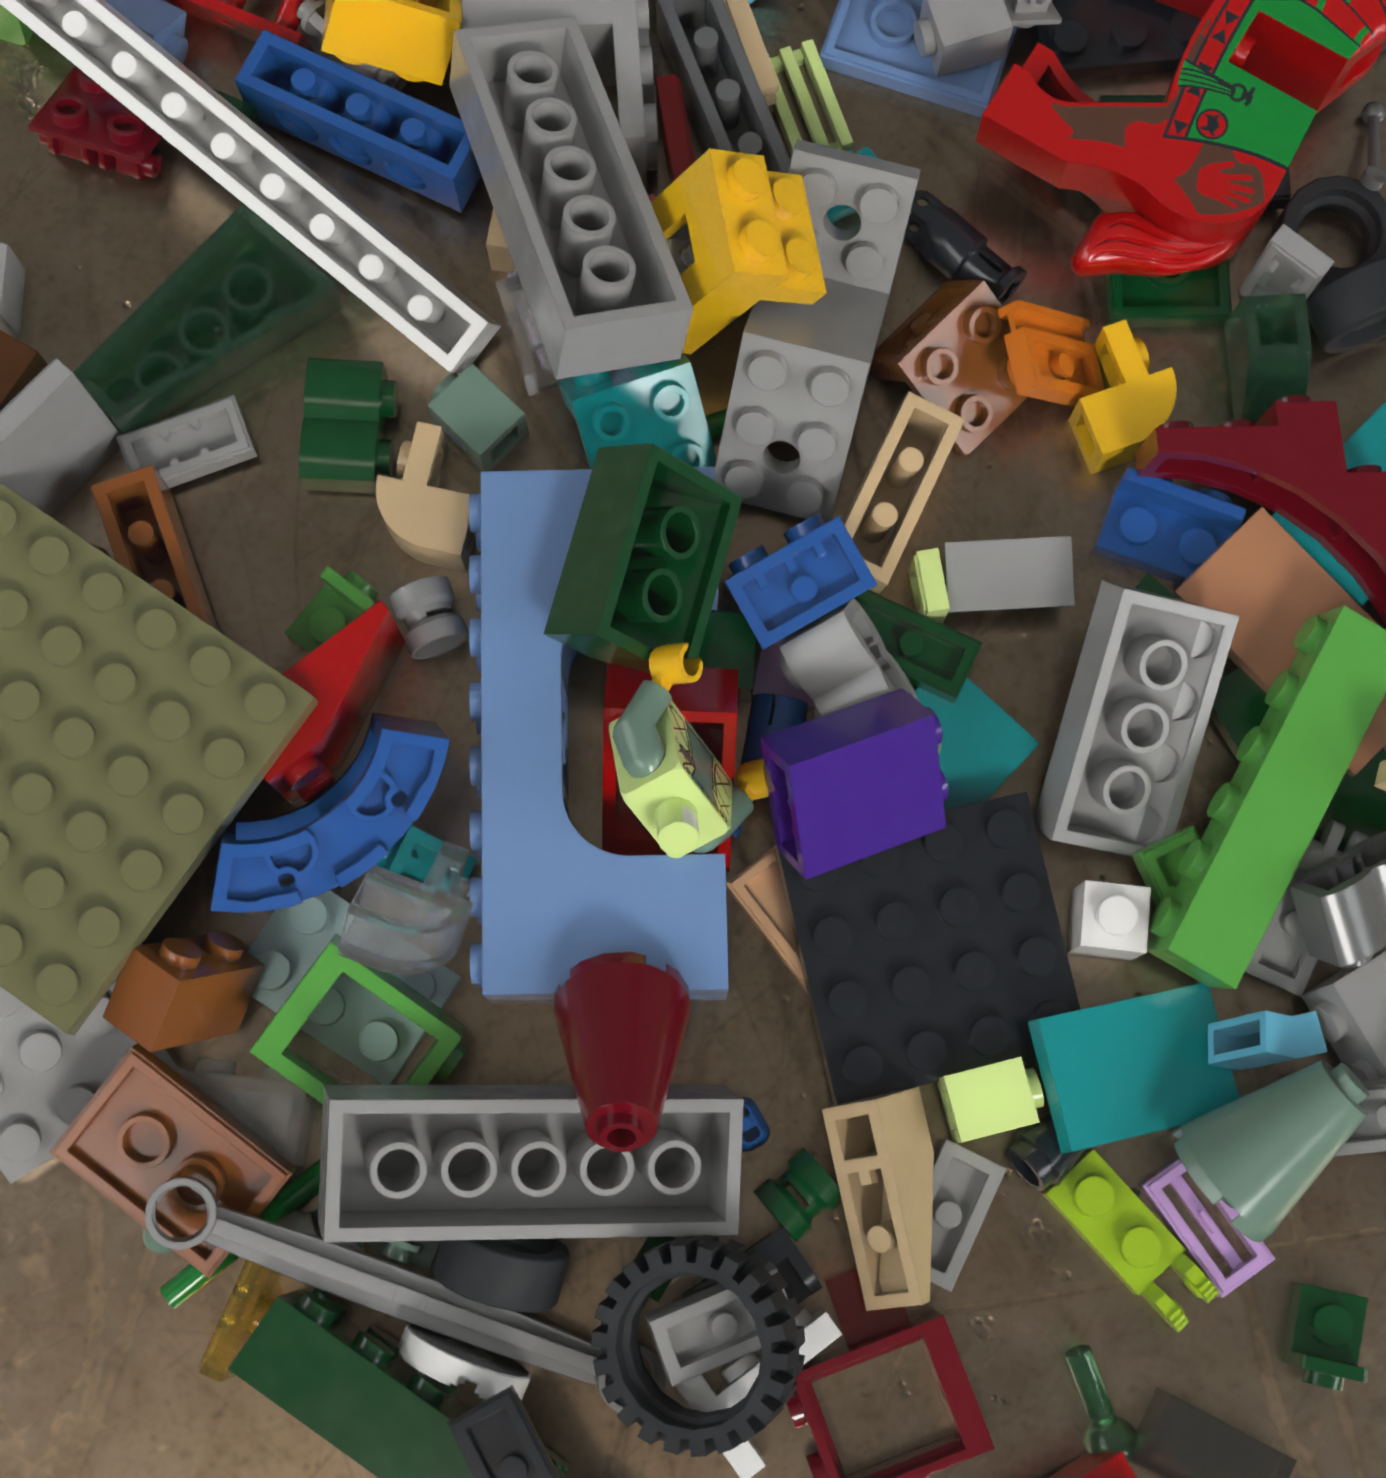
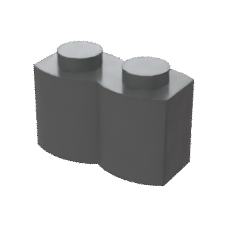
M1386 831L1357 843L1342 858L1310 869L1290 885L1310 956L1339 968H1355L1368 963L1373 958V954L1386 945Z

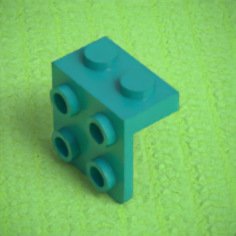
M683 353L681 359L575 376L558 381L564 404L576 420L590 469L593 468L599 447L653 443L692 467H716L717 458L692 364Z

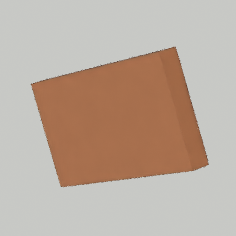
M1263 507L1256 510L1172 592L1183 601L1239 616L1228 657L1266 694L1275 678L1282 671L1288 670L1298 652L1293 647L1295 637L1310 616L1345 605L1377 624ZM1386 693L1346 771L1351 777L1355 776L1386 745Z

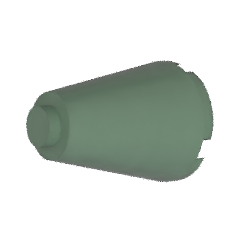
M1320 1060L1184 1123L1173 1132V1136L1179 1138L1174 1143V1147L1184 1167L1209 1201L1215 1205L1222 1200L1226 1205L1235 1209L1239 1215L1231 1220L1230 1223L1244 1236L1260 1243L1276 1230L1367 1117L1368 1112L1362 1101L1369 1096V1093L1358 1077L1344 1063H1340L1335 1068H1332L1327 1062Z

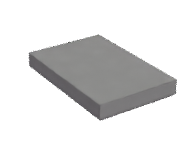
M57 358L52 360L0 411V483L50 517L120 449L116 436L121 435L73 372Z

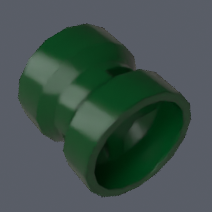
M801 1148L788 1160L787 1171L778 1179L768 1178L753 1191L796 1243L812 1229V1219L821 1211H832L842 1202L837 1184L805 1148ZM789 1185L808 1205L805 1209L786 1189Z

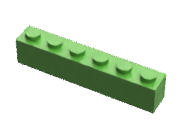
M1345 605L1310 616L1298 631L1293 643V647L1298 652L1289 669L1282 671L1269 687L1265 703L1270 706L1260 726L1253 727L1242 740L1236 753V759L1241 761L1231 782L1223 784L1213 796L1207 810V815L1212 819L1201 840H1195L1183 854L1178 866V873L1182 877L1172 897H1166L1160 902L1149 921L1148 930L1153 934L1147 943V951L1210 988H1237L1386 693V630Z

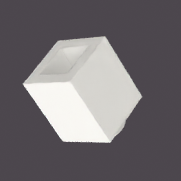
M1085 880L1072 889L1067 954L1129 961L1146 954L1151 887Z

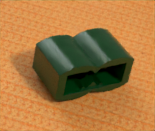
M308 358L304 385V418L299 450V479L305 490L376 494L377 475L392 477L394 443L393 440L384 439L386 417L396 418L398 383L397 380H388L383 362Z

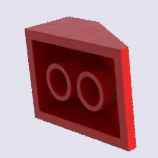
M381 600L282 673L283 676L313 695L319 702L264 777L290 804H293L300 798L304 802L310 801L332 785L335 780L332 774L343 766L405 645V640L390 611Z
M608 664L603 704L602 850L626 856L667 855L623 800L619 790L608 724L622 715L644 680L651 681L653 678L650 673L617 664ZM703 668L702 675L695 683L672 685L669 693L672 696L673 703L722 765L723 770L732 780V787H734L738 716V669ZM731 836L711 851L706 853H695L692 851L688 854H725L726 871L730 872Z

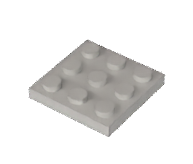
M118 977L75 1036L66 1034L0 987V1170L10 1184L54 1157L50 1150L130 1048L137 1044V1042L103 1018ZM170 1048L151 1052L180 1076H183L184 1068Z

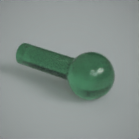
M1089 1345L1075 1346L1065 1353V1358L1091 1423L1085 1438L1087 1453L1122 1451L1131 1466L1139 1454V1436L1131 1423L1122 1417L1116 1416L1091 1347Z

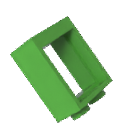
M336 933L249 1051L323 1104L324 1085L340 1084L287 1046L342 972L436 1038L402 1085H428L434 1076L444 1082L463 1057L466 1048L459 1044L464 1031V1025Z

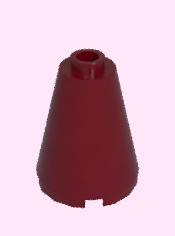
M635 952L603 953L580 961L570 969V979L562 987L559 984L554 993V1016L586 1133L593 1142L614 1152L632 1151L647 1144L655 1136L691 1012L689 987L679 972L666 964V972L647 965L646 955Z

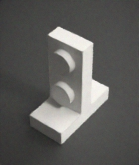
M804 1306L795 1317L797 1326H804L805 1342L799 1348V1354L805 1355L804 1364L842 1335L841 1331L822 1307L811 1315ZM752 1352L728 1363L719 1372L725 1382L716 1389L704 1373L677 1384L675 1387L693 1410L711 1412L731 1408L745 1398L759 1374L761 1354L757 1357L755 1352ZM751 1439L732 1450L723 1452L740 1478H751L766 1466L763 1455Z

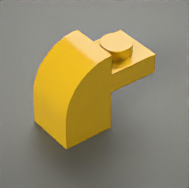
M1126 319L1102 327L1094 343L1102 378L1107 389L1079 398L1068 420L1091 475L1135 459L1136 450L1152 431L1159 425L1166 423L1176 401L1177 385L1173 368L1170 367L1152 374L1148 373L1150 370V358L1147 348L1141 338H1133Z

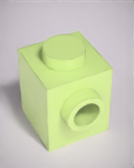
M1022 1057L943 1076L937 1082L954 1143H963L1040 1123L1036 1108L1044 1107L1041 1084L1034 1068H1024Z

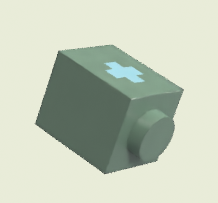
M470 364L460 375L452 373L444 378L434 389L431 395L432 401L427 405L433 424L442 426L445 437L480 471H491L529 435L525 413L474 364Z

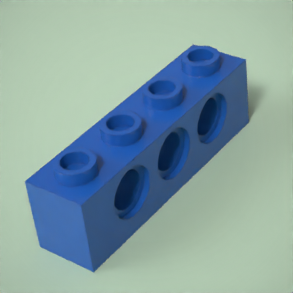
M264 29L235 78V83L243 101L255 107L260 121L460 213L463 211L482 176L460 118Z

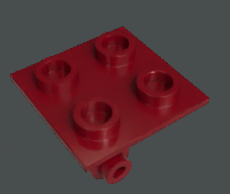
M74 66L28 124V130L39 133L40 143L48 146L51 154L71 157L91 166L95 165L98 161L100 168L110 171L116 164L117 172L133 176L140 181H144L147 177L156 178L160 173L162 157L159 154L153 153V150L162 139V136L77 66Z

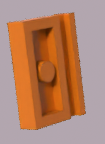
M1018 299L997 309L999 318L1008 320L1011 332L1004 335L1009 358L1007 361V372L1016 388L1017 395L1075 407L1079 398L1105 390L1095 345L1085 342L1083 334L1084 330L1090 328L1088 319Z

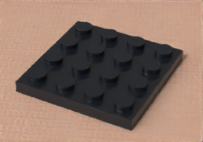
M1027 791L946 809V828L807 880L781 854L779 847L774 849L834 1105L939 1082V1078L1017 1057H1022V1061L1035 1059L1037 1057L1028 1022L1081 1010Z

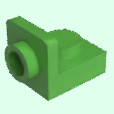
M327 566L319 575L324 586L286 630L285 634L289 640L306 653L312 652L376 604L373 600L378 596V592L353 571L349 570L342 577Z

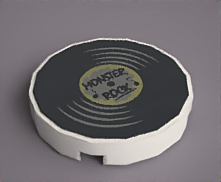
M410 1323L406 1325L397 1347L400 1348L398 1352L402 1355V1359L418 1371L448 1386L450 1384L458 1386L459 1383L464 1384L466 1380L475 1383L477 1388L474 1393L480 1394L479 1397L485 1400L512 1384L520 1400H522L532 1376L524 1366L513 1359Z

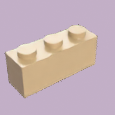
M908 391L893 414L842 521L878 584L869 589L876 594H880L888 585L965 421L964 418Z

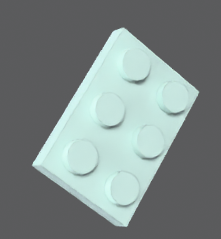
M330 890L321 895L303 900L302 904L276 909L247 951L265 964L252 997L275 1013H277L336 933L443 1010L464 981L461 976ZM344 972L340 974L300 1028L383 1085L395 1084L428 1035L425 1030Z

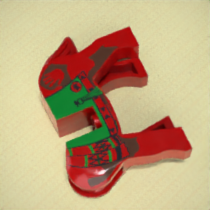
M1154 0L1201 19L1186 47L1162 103L1096 102L1073 82L1060 64L1055 52L1037 43L1023 67L1014 63L982 114L975 142L1058 189L1081 191L1105 212L1099 214L1091 223L1071 256V270L1077 276L1124 274L1161 277L1215 267L1230 259L1245 243L1278 189L1314 116L1363 78L1377 60L1386 40V0Z

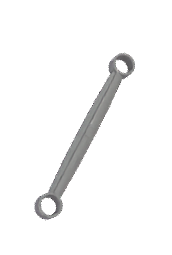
M181 1176L164 1182L152 1193L145 1209L147 1229L155 1241L162 1246L182 1250L194 1247L203 1241L291 1279L401 1321L516 1361L595 1386L599 1396L611 1409L619 1413L624 1408L618 1399L608 1404L601 1390L606 1386V1375L596 1376L593 1360L601 1355V1348L591 1347V1341L525 1313L490 1307L466 1299L446 1289L435 1278L335 1242L324 1243L323 1238L218 1205L216 1196L211 1188L203 1181L194 1177ZM180 1186L192 1187L191 1189L199 1193L206 1203L207 1218L205 1224L198 1232L191 1236L170 1237L159 1228L156 1222V1203H159L161 1198L173 1188ZM639 1342L641 1354L650 1365L651 1376L660 1390L664 1392L666 1376L662 1363L654 1352Z

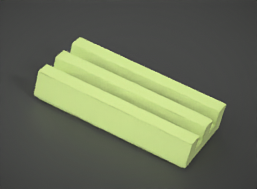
M813 39L801 42V48L792 51L791 46L779 49V55L770 58L775 74L785 71L812 142L845 151L852 150L854 141ZM801 65H805L835 141L829 144L799 69ZM780 85L779 91L775 92L777 97L776 104L772 106L792 158L797 139L802 140Z

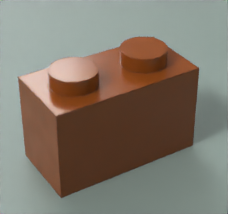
M209 931L205 935L180 939L165 938L162 942L139 945L133 948L120 972L103 1018L149 1052L237 1033L265 968V964L244 950L245 945L240 939L222 931Z

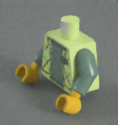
M687 642L656 647L650 653L649 670L653 679L651 681L644 680L622 715L608 723L619 790L623 800L657 841L660 848L671 858H680L692 851L695 853H706L713 850L727 840L753 812V800L769 797L763 758L741 764L736 772L737 788L732 787V780L723 770L722 765L673 703L672 696L669 693L672 685L695 683L702 675L703 661L701 658L683 659L689 646Z

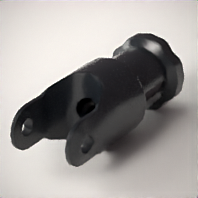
M923 190L915 192L911 208L912 214L909 216L904 237L918 249L922 256L950 280H984L1003 306L1022 284L1027 272L1021 266L1012 268L987 247L988 238L956 211L944 205L933 194ZM925 200L928 205L920 206L917 201ZM914 224L919 230L911 231L908 226Z

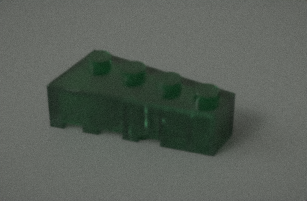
M243 203L73 374L122 435L157 422L341 310L338 286L277 230Z

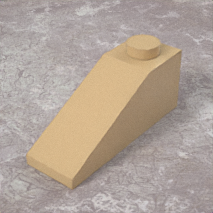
M919 1087L846 1102L822 1109L866 1311L923 1305L930 1302L934 1150Z

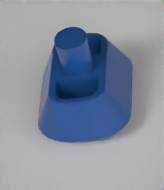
M742 1097L744 1099L742 1151L748 1152L760 1147L767 1141L770 1129L756 1103L751 1098Z

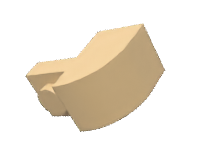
M417 421L413 440H404L400 447L396 473L398 477H402V480L377 475V504L392 538L405 553L426 564L467 573L469 558L472 555L476 539L475 532L470 530V494L438 488L449 447L442 426Z

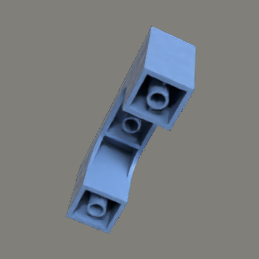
M693 467L715 480V467ZM592 469L481 471V493H470L469 495L470 530L475 532L477 551H481V555H470L469 558L470 592L476 595L477 611H481V618H470L469 623L471 657H476L477 672H481V682H470L469 688L471 721H476L477 734H481V746L470 747L469 768L471 785L476 786L477 796L482 797V811L470 812L471 851H476L477 859L482 860V877H471L470 879L471 917H477L478 925H482V944H471L470 947L471 984H477L478 990H482V995L494 1005L554 1004V993L558 985L560 984V987H562L570 979V969L580 961L603 953L635 952L646 955L647 965L659 968L665 972L666 964L676 969L689 987L690 1001L726 1000L729 982L725 854H686L680 858H671L668 855L626 856L612 854L590 844L576 831L570 821L568 681L572 666L580 652L544 635V630ZM718 588L711 612H717Z

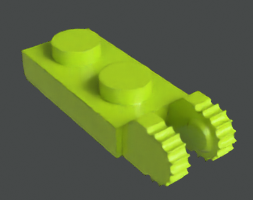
M1094 1149L1087 1150L1077 1160L1059 1186L1051 1185L1042 1193L1133 1294L1141 1295L1159 1316L1178 1333L1190 1321L1185 1316V1311L1153 1282L1161 1273L1170 1266L1184 1281L1185 1286L1197 1298L1204 1300V1302L1209 1303L1219 1294L1218 1289L1210 1279L1205 1276L1193 1261L1183 1254L1186 1250L1184 1246Z

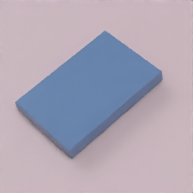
M839 0L819 55L825 69L982 118L983 112L995 95L1017 27L1013 26L1004 59L936 77L930 57H922L920 55L914 37L913 24L915 20H919L922 0Z

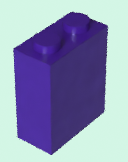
M903 688L760 738L776 844L781 854L805 880L946 828L944 800L948 798L949 791L946 778L940 769L938 745L943 740L941 724L937 715L930 707L922 705Z

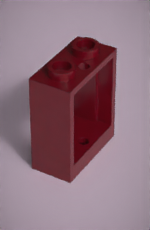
M933 1311L810 1359L803 1365L802 1372L796 1377L795 1382L798 1385L792 1397L786 1403L795 1429L808 1425L818 1450L806 1456L813 1478H923L995 1449L946 1319L938 1311ZM919 1341L954 1434L846 1476L812 1382Z

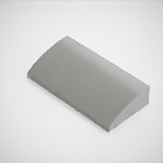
M1102 580L1035 812L1034 821L1037 831L1053 841L1133 856V852L1175 833L1239 620L1238 615Z

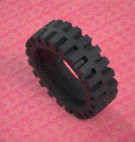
M691 1235L674 1239L648 1250L622 1269L623 1272L611 1281L605 1290L608 1297L598 1304L594 1317L601 1321V1325L592 1331L591 1347L601 1348V1355L593 1360L596 1376L607 1375L609 1384L601 1391L608 1404L618 1399L624 1408L617 1417L626 1427L637 1422L642 1426L638 1435L639 1438L650 1445L661 1439L665 1441L663 1451L676 1455L687 1449H690L691 1457L707 1456L715 1450L718 1451V1454H721L753 1438L766 1428L784 1409V1405L792 1397L798 1385L795 1379L803 1370L805 1355L799 1354V1348L805 1342L804 1326H796L795 1317L800 1313L795 1297L787 1300L782 1291L788 1285L779 1272L773 1275L769 1274L765 1269L769 1261L758 1252L748 1255L743 1252L745 1245L732 1239L726 1242H719V1236L702 1235L692 1238ZM693 1275L716 1280L739 1297L755 1321L762 1348L759 1374L746 1397L731 1408L711 1412L685 1408L660 1390L644 1366L637 1337L640 1313L651 1293L669 1279Z

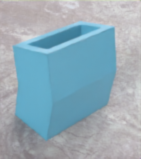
M1264 1010L1208 1024V1064L1242 1071L1328 1052L1316 1011L1289 1016Z

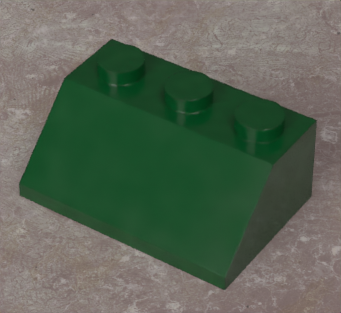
M653 443L599 447L544 635L591 658L650 673V653L656 647L687 642L689 646L683 659L698 657L743 497Z

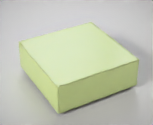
M933 548L916 551L908 569L915 612L943 624L950 610L939 549Z

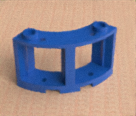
M372 712L369 729L355 759L345 773L320 796L301 807L276 816L261 819L232 820L219 840L212 885L211 911L243 913L292 907L302 904L303 900L321 895L338 886L342 888L369 871L390 853L389 850L406 833L413 821L416 822L422 814L435 790L443 769L450 742L449 737L436 722ZM295 878L294 881L289 885H283L279 882L282 880Z

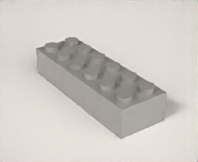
M576 16L454 30L449 87L556 380L681 359L693 306Z
M324 1085L318 1224L324 1243L738 1235L744 1099L724 1085H670L659 1126L653 1139L632 1151L614 1152L599 1146L588 1137L573 1085Z

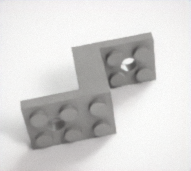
M461 0L463 29L576 16L603 86L617 87L619 125L645 190L648 193L647 171L659 170L657 116L653 94L652 48L649 40L648 0Z
M797 139L793 149L789 173L802 175L827 294L812 305L759 300L753 305L743 331L715 467V481L742 496L741 503L804 519L820 513L825 523L831 521L921 169ZM836 205L850 206L859 214L861 224L851 230L839 229L830 222L827 211ZM775 441H785L792 444L798 450L800 457L794 461H780L770 454L767 446Z

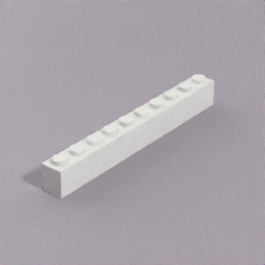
M0 0V4L450 373L461 374L475 361L501 327L494 319L105 0Z

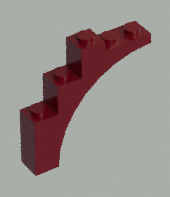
M1306 395L1286 396L1276 400L1255 424L1251 420L1239 419L1222 423L1217 427H1194L1190 421H1171L1156 427L1136 450L1135 459L1138 476L1188 480L1230 491L1278 513L1318 541L1354 577L1382 617L1386 626V472H1382V467L1378 465H1362L1347 470L1336 401H1311V398Z

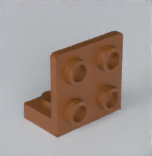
M947 280L875 349L870 370L877 379L906 382L914 394L964 418L965 421L953 447L958 453L966 455L970 454L1027 398L1026 396L1017 395L1016 388L1009 378L1007 372V361L1009 358L1004 340V335L1011 332L1009 321L999 318L997 309L1001 308L1002 305L984 280Z

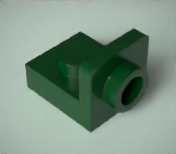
M1295 1282L1282 1362L1303 1368L1301 1381L1320 1387L1343 1391L1345 1378L1367 1383L1369 1369L1358 1366L1368 1298Z

